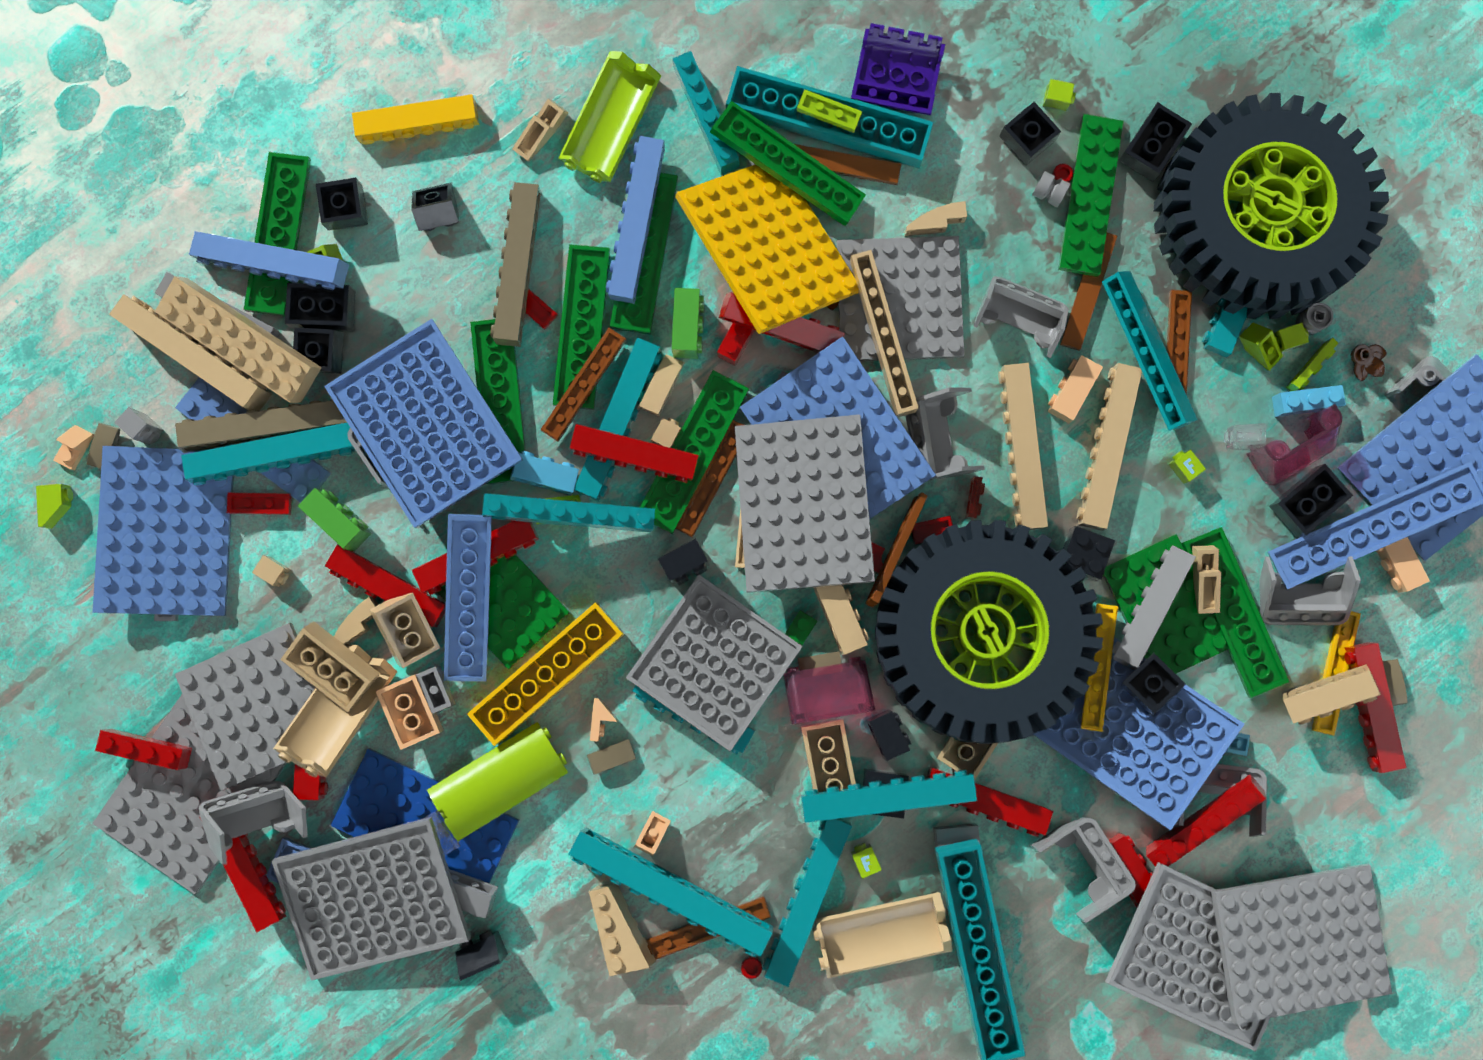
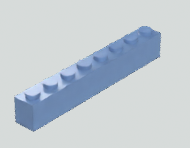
M640 136L639 142H635L633 154L636 157L635 162H631L629 173L632 174L631 182L628 181L626 185L628 197L627 201H623L622 213L624 217L623 221H619L618 225L620 237L619 241H615L614 245L616 257L615 261L612 260L610 265L612 277L611 280L607 281L606 292L610 300L635 303L665 151V143L661 139Z
M197 231L194 233L189 252L190 256L197 259L196 262L203 265H209L210 262L214 263V266L223 269L230 266L235 271L244 272V270H249L250 273L262 276V273H266L271 278L280 279L281 276L294 283L302 280L304 284L316 286V283L322 284V287L334 290L335 287H344L349 264L339 258Z

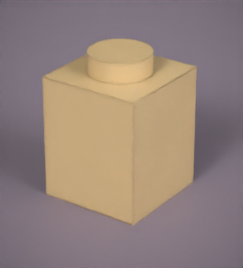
M662 418L651 439L652 443L671 448L681 430V427H679L680 423L672 418H668V420Z
M263 555L252 573L272 586L280 587L289 578L288 573L291 569L272 557Z

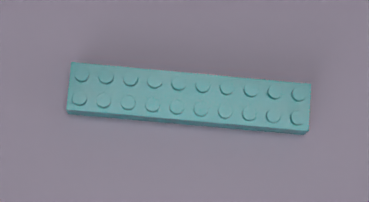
M740 66L736 68L726 101V108L733 101L766 125L919 169L934 123ZM804 89L862 111L855 132H850L798 112L797 107Z
M587 827L579 832L568 854L572 856L571 860L579 865L585 863L591 866L590 870L598 875L604 873L610 877L609 880L620 886L623 883L629 887L628 890L638 896L642 893L649 897L648 901L657 906L662 904L668 907L667 911L676 916L681 914L687 917L686 921L694 926L700 924L706 927L705 931L713 936H717V934L725 938L724 941L734 947L737 944L745 948L744 952L750 956L755 957L758 955L761 957L773 933V926Z
M971 839L934 847L979 1057L981 1060H1010L1026 1056L981 844L977 839Z

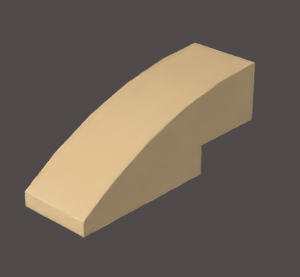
M547 99L538 115L532 117L512 149L524 159L530 161L556 132L569 112L555 101Z
M966 202L950 203L926 212L906 226L904 236L945 233L948 224L964 223L967 218Z
M667 354L664 356L640 403V409L660 417L685 362Z
M1214 545L1192 546V555L1196 556L1193 562V581L1197 612L1199 614L1220 613L1221 572L1218 570L1219 549Z
M368 597L345 618L334 635L337 640L344 645L351 644L370 631L366 623L373 619L370 609L379 605L375 598Z

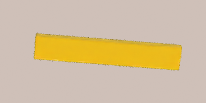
M1096 604L1095 614L1101 613L1103 623L1096 629V636L1103 638L1102 649L1095 653L1094 661L1099 663L1097 671L1088 678L1086 683L1090 687L1085 693L1081 729L1103 732L1118 606Z
M1351 611L1349 619L1345 623L1334 625L1323 679L1349 670V665L1344 658L1346 653L1344 647L1354 646L1361 613ZM1340 708L1333 710V714L1326 717L1315 716L1312 731L1335 736Z

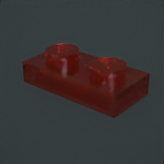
M974 476L971 478L965 519L974 520L977 518V515L980 516L982 504L979 503V499L985 490V483H982L983 477Z

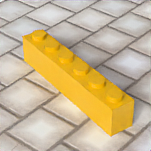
M472 94L352 113L355 137L360 143L366 145L373 144L374 141H393L394 138L399 137L412 138L418 134L432 135L438 131L452 132L457 128L471 129L479 125L477 105Z

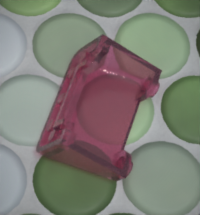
M1336 404L1307 417L1310 425L1304 433L1309 440L1290 450L1285 442L1275 440L1246 454L1266 484L1275 485L1284 481L1336 448L1342 424V414Z
M861 656L848 658L849 662L806 670H799V666L787 668V673L783 674L791 724L875 711L866 661L861 660Z

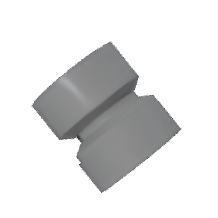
M1044 171L1032 195L1041 200L1046 198L1047 203L1058 208L1070 183L1062 179L1055 180L1054 175Z
M1315 303L1298 314L1296 324L1302 323L1309 335L1317 334L1332 323L1333 311L1325 303Z

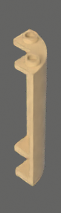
M346 644L345 646L380 673L367 692L349 712H346L324 693L315 688L273 748L280 753L278 757L281 760L297 764L313 777H317V775L328 776L379 700L375 691L387 687L398 672L385 659L370 657L359 645Z
M940 892L815 919L816 928H812L815 941H820L823 957L819 958L821 971L826 970L827 978L952 951V941L946 923L945 909Z

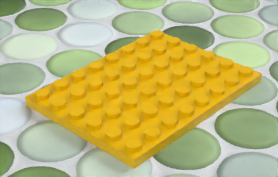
M756 164L677 192L675 196L758 334L859 293L855 277L806 199Z

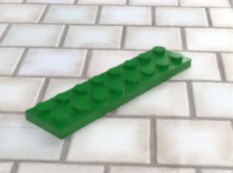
M733 101L729 103L710 130V133L843 226L848 224L866 196L862 191Z
M1083 114L1058 270L1095 277L1100 276L1124 122L1122 120Z
M269 152L255 243L297 250L311 164L310 157ZM249 272L243 310L246 312L285 316L287 283L292 282L281 276L280 279H274L267 276L266 273H262V276Z
M660 172L635 303L614 300L610 328L651 335L678 175Z
M569 244L553 406H557L602 338L610 248ZM597 385L581 409H595Z
M495 319L470 322L477 389L516 450L522 453L526 449L515 346L496 345L493 337H491V326L495 325ZM513 467L486 484L514 482V480H510Z
M712 370L671 447L698 455L692 481L688 480L687 483L675 481L673 476L667 475V478L656 476L640 506L641 508L655 509V526L673 535L727 430L749 392V388Z
M1219 527L1181 543L1185 552L1192 554V546L1214 545L1219 549L1218 570L1221 572L1220 613L1213 614L1226 640L1228 652L1248 698L1289 683L1290 681L1223 528Z

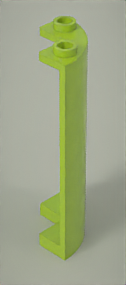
M610 51L558 157L565 163L564 166L569 170H578L590 176L597 183L602 181L611 182L662 75L649 64L635 63L624 52Z
M536 722L427 789L436 809L441 813L445 824L457 841L465 838L568 773L564 766L567 764V761L562 753L557 754L549 741L552 736L546 727L542 729L540 724Z

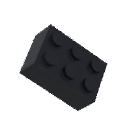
M1157 102L1119 161L1153 182L1167 164L1192 123Z
M287 283L285 324L291 329L310 328L353 331L356 291L350 285H344L343 288L335 287L334 290L322 287V284L310 286L302 283Z
M1322 464L1313 468L1269 507L1295 537L1298 538L1309 534L1349 500L1353 494L1326 464Z
M696 538L658 558L669 581L673 585L677 584L678 586L689 581L688 577L695 573L698 576L706 572V567L709 566V562Z

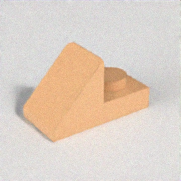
M74 425L56 439L62 445L53 461L75 471L94 434Z
M594 698L590 741H600L601 737L605 735V724H602V721L618 722L619 720L601 698Z
M652 811L634 847L653 856L671 820Z

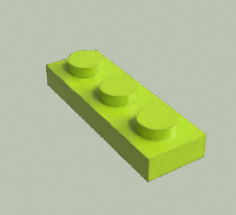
M805 89L797 107L798 112L853 133L862 115L860 110Z
M1333 337L1325 341L1289 382L1286 388L1289 391L1303 390L1310 382L1308 378L1321 370L1323 367L1321 363L1334 355L1336 352L1334 348L1339 342Z

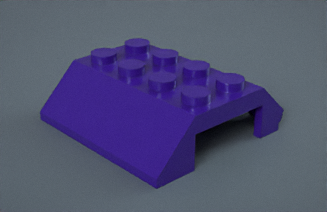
M871 23L870 29L865 28L851 99L931 116L940 65L945 49V44H942L943 37L928 35L927 41H923L924 33L908 31V36L903 37L904 29L889 27L888 32L883 33L884 25Z

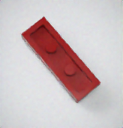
M227 493V513L291 515V494Z

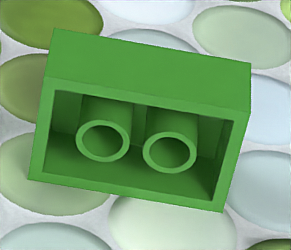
M675 288L672 353L674 358L698 359V353H702L703 341L699 333H703L704 321L700 313H704L705 301L704 296L700 295V289Z
M314 488L298 507L343 549L355 552L372 534L367 530L369 526L363 520L353 517L354 512L348 506L338 503L339 498L333 492H328L324 488L323 490Z

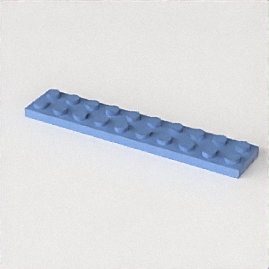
M1468 462L1267 553L1287 590L1346 564L1348 557H1353V560H1356L1483 504V483L1472 463Z

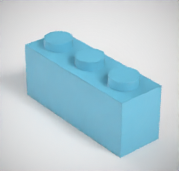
M1343 385L1282 392L1272 397L1275 417L1336 410L1346 405Z
M527 451L519 453L523 461L513 466L510 480L569 496L573 493L579 469L574 468L575 465L567 462L562 464L555 463L554 459L549 457H542L540 459Z

